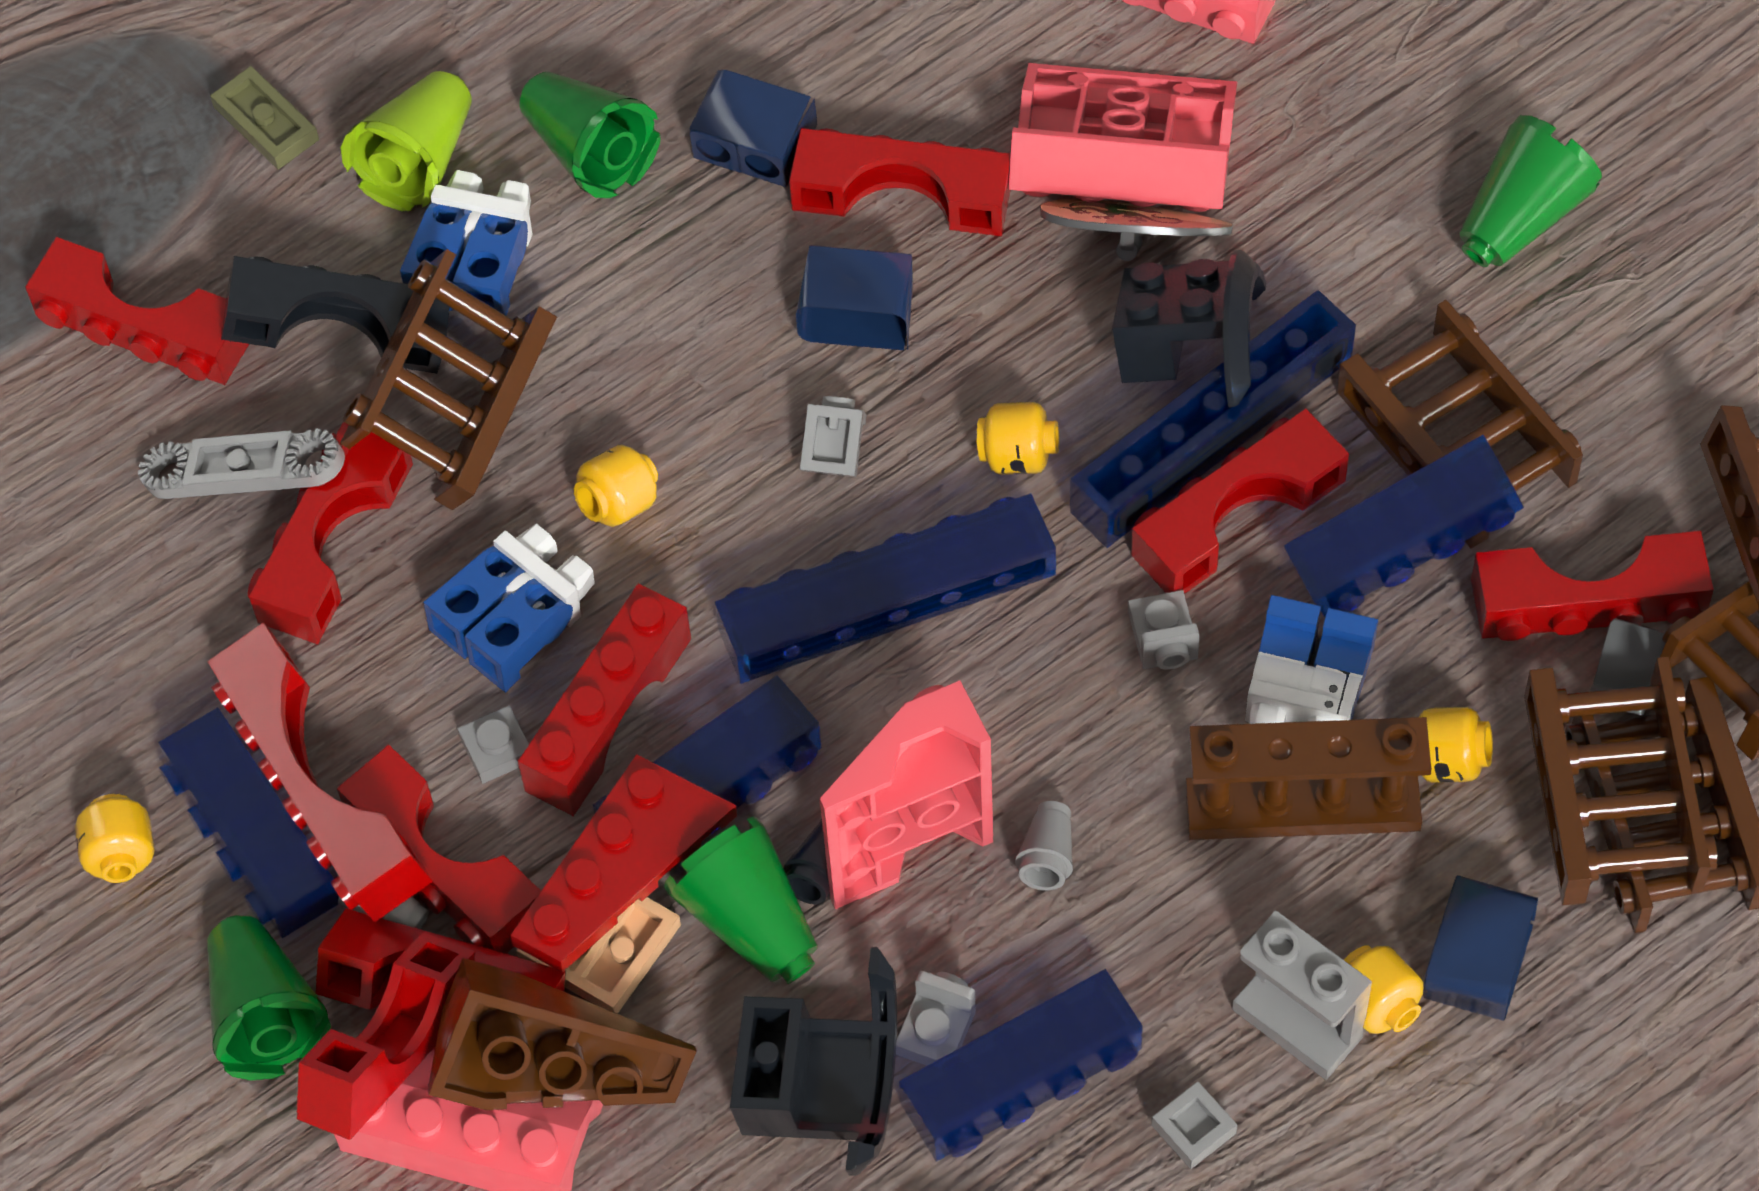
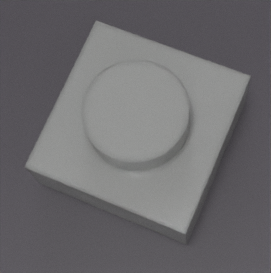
M510 705L457 728L462 744L482 784L519 768L518 760L529 745Z
M1198 1081L1152 1117V1127L1190 1169L1237 1134L1236 1122Z

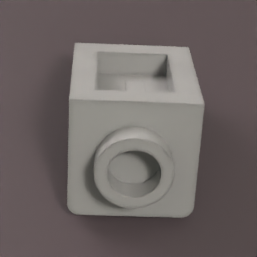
M823 396L822 405L808 404L800 463L801 471L847 477L857 476L863 425H866L867 414L863 410L854 409L855 400Z
M1183 590L1128 600V614L1142 669L1153 667L1175 669L1185 665L1190 660L1198 659L1200 635L1197 624L1191 621Z
M920 971L915 981V998L896 1041V1055L951 1074L976 1013L975 990L968 987V984L963 979L954 974L937 972L933 975Z

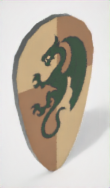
M1059 199L1047 201L1040 205L1041 218L1051 223L1086 230L1120 232L1121 238L1116 252L1118 257L1124 261H1131L1137 256L1143 244L1140 234L1220 236L1232 234L1233 229L1231 223L1211 217L1105 200L1087 202L1080 199Z

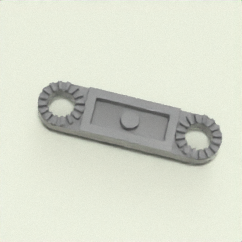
M315 428V432L307 430L305 433H292L290 430L193 439L192 443L179 444L177 442L174 444L168 441V445L160 443L158 449L153 447L150 449L152 452L150 455L145 454L143 456L145 461L140 462L139 468L141 470H138V475L149 492L160 499L315 487L329 482L340 472L344 464L345 453L332 433L330 434L325 429L321 431L318 428ZM325 450L324 454L326 456H321V463L318 460L316 461L317 466L310 464V468L305 465L310 455L316 451ZM177 463L178 469H173L174 475L169 473V478L167 479L164 476L162 481L158 478L160 472L167 465Z

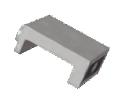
M1275 910L1240 951V959L1255 970L1256 974L1233 1000L1232 1010L1327 1080L1363 1038V1025L1367 1015L1372 981Z

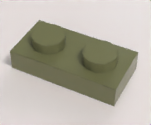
M252 66L210 95L213 107L278 170L319 141L316 127Z

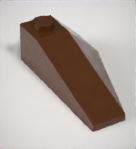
M462 958L442 1009L427 1090L430 1096L483 1110L507 1109V1104L538 1102H542L543 1108L563 1107V1102L591 1100H599L604 1106L676 1103L697 1050L692 1044L520 973Z

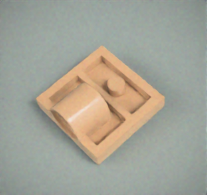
M648 897L642 902L637 899L617 917L618 923L565 970V988L592 1004L614 1013H619L681 926L679 915ZM520 949L516 950L519 958L550 966Z

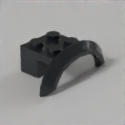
M1234 250L1230 261L1215 262L1210 259H1199L1188 264L1159 265L1157 263H1144L1136 267L1124 268L1112 326L1121 382L1135 383L1176 380L1183 341L1223 338L1228 407L1237 406L1250 387L1252 380L1250 365V311L1252 300H1256L1266 290V280L1261 267L1243 250Z
M871 947L868 968L872 1021L811 1019L803 998L744 996L730 1110L742 1135L856 1140L848 1142L845 1170L849 1176L859 1175L879 1155L885 1140L894 1082L897 1040V992L895 972L878 947Z

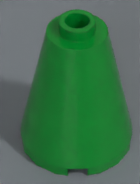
M548 71L539 73L531 78L522 89L519 106L523 116L576 184L595 198H612L619 195L613 190L619 188L625 182L634 186L642 179L653 163L660 145V133L654 130V119L658 120L656 112L644 102Z
M1520 115L1509 126L1459 233L1461 240L1464 242L1462 251L1474 263L1482 267H1488L1489 264L1495 266L1504 265L1593 194L1600 184L1598 182L1602 178V173L1593 158L1572 138L1564 146L1551 137L1556 127L1533 116Z
M753 816L747 818L749 830L741 833L736 825H733L690 855L681 863L687 874L678 884L670 875L665 881L664 888L670 897L770 982L783 978L787 984H790L815 965L811 955L817 950L818 945L765 826L759 818Z
M240 915L230 916L222 920L210 932L207 938L214 1055L223 1064L225 1072L232 1077L252 1081L273 1079L284 1075L285 1072L282 1065L298 1058L302 1060L322 1037L332 1029L326 1007L257 918Z

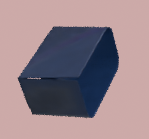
M718 70L689 128L693 158L787 187L801 128L815 130L817 127L815 98L801 124L798 125L811 96L729 70Z
M809 245L796 310L798 335L802 339L813 343L904 350L907 333L908 350L913 292L912 254Z
M1457 875L1425 973L1424 998L1505 1021L1532 932L1533 924H1530L1531 920L1535 921L1538 897Z

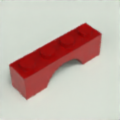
M801 128L789 180L792 211L845 217L860 199L870 193L889 188H904L917 191L932 199L943 211L949 230L1002 236L1011 192L1009 190L1011 153H1002L991 148L970 149L946 146L935 141L920 143L896 140L885 135L863 136L846 134L828 128L820 130Z
M59 237L55 238L25 286L35 315L43 323L57 329L65 326L79 331L99 345L109 346L114 344L128 349L135 356L148 363L160 361L174 366L194 380L204 381L209 379L226 385L249 346L246 343L221 340L226 298L198 288L183 300L165 307L142 308L127 304L113 294L114 282L103 253Z
M1306 408L1291 419L1282 418L1266 431L1261 440L1248 449L1240 447L1230 453L1222 462L1221 467L1206 478L1197 477L1189 481L1180 490L1177 498L1161 509L1153 507L1143 513L1132 528L1131 556L1165 593L1183 590L1185 594L1217 572L1219 543L1215 530L1228 513L1241 505L1264 500L1286 503L1304 511L1346 482L1349 453Z
M345 422L342 423L337 434L332 433L339 444L349 426ZM372 432L350 449L341 445L345 453L344 464L340 472L332 480L320 486L300 488L297 497V508L289 523L284 522L278 528L273 540V553L264 569L258 568L255 571L248 587V598L250 599L258 624L264 623L272 629L317 645L319 644L342 600L334 571L321 560L326 539L337 525L354 514L372 509H390L413 466L411 455ZM322 450L321 456H326L324 454L325 450Z
M1701 531L1645 536L1641 551L1634 563L1619 575L1600 581L1574 580L1555 572L1541 560L1533 547L1476 552L1471 576L1481 639L1498 637L1504 641H1515L1525 638L1529 634L1555 632L1559 635H1574L1589 628L1609 627L1610 622L1615 618L1639 625L1660 621H1668L1673 624L1683 616L1693 619L1708 609L1714 591Z
M639 583L636 585L518 760L525 792L574 817L604 772L610 743L625 712L636 696L648 684L654 681L663 683L691 641L687 607Z
M388 744L337 788L341 802L359 810L386 815L408 841L433 881L417 893L427 907L436 914L443 910L457 922L454 925V929L464 942L507 954L514 947L511 940L512 932L541 890L505 855L483 862L465 863L447 859L431 849L423 839L426 821L434 807L427 780Z
M345 908L318 947L315 994L369 1010L380 1004L389 981L393 963L422 932L475 951L476 962L520 973L564 992L566 971L561 972L551 966L381 918L374 922L368 914Z
M422 932L393 963L382 1000L365 1029L356 1038L330 1029L299 1062L297 1119L351 1140L435 1048L442 1009L461 960L465 958L475 961V951Z

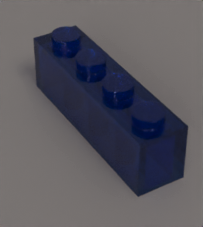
M1483 434L1283 546L1314 603L1321 606V613L1326 618L1328 608L1350 612L1364 602V596L1382 586L1394 587L1405 582L1414 574L1416 567L1433 558L1441 560L1454 555L1463 548L1465 540L1481 531L1492 532L1503 528L1514 519L1515 513L1523 509L1524 506Z
M776 675L656 759L653 763L736 805L737 809L744 803L753 804L759 801L771 789L773 782L790 770L793 772L802 770L815 759L818 750L822 748L819 722L780 677ZM608 794L599 799L594 804H592L594 814L602 805Z
M218 707L158 742L166 760L165 764L158 767L160 773L176 797L185 792L194 805L187 809V813L203 839L214 835L222 849L215 852V855L230 880L234 882L242 877L251 892L246 894L244 898L255 918L260 920L263 925L271 921L281 938H284L338 905L339 895L331 884V881L334 880L333 876L316 859L306 843L307 838L290 817L282 801Z
M1104 969L900 1080V1104L936 1162L950 1154L953 1157H960L979 1146L983 1141V1136L1001 1126L1010 1129L1022 1124L1033 1115L1035 1107L1053 1097L1057 1100H1064L1073 1096L1087 1083L1086 1079L1102 1070L1107 1069L1108 1072H1114L1127 1066L1137 1057L1138 1051L1142 1049L1143 1025L1107 970Z

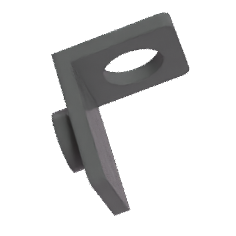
M1613 619L1610 622L1590 692L1650 686L1656 660L1660 657L1665 645L1662 641L1665 632L1621 619ZM1645 710L1627 712H1631L1638 715H1644Z

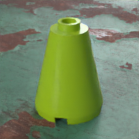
M434 71L349 130L340 147L342 163L347 172L352 167L362 179L358 187L367 196L383 206L399 211H411L415 205L421 204L423 208L431 202V195L435 184L440 185L472 104V97L466 84L454 74Z

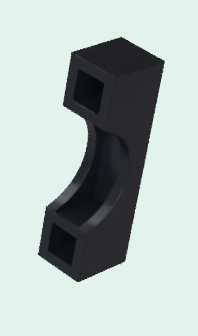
M234 256L227 289L221 340L276 348L284 335L299 324L311 320L329 319L341 321L359 329L374 343L382 358L414 291L408 288V284L381 280L379 277L370 274L355 276L330 272L314 265L300 267L275 263L264 257L244 258ZM435 298L424 323L447 336L450 307ZM414 342L402 367L437 374L442 359Z

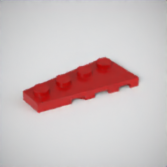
M636 754L512 932V946L564 972L618 923L617 917L637 899L642 902L659 887L658 881L680 861L683 863L690 855L701 847V842L718 827L721 829L725 828L737 817L736 805Z

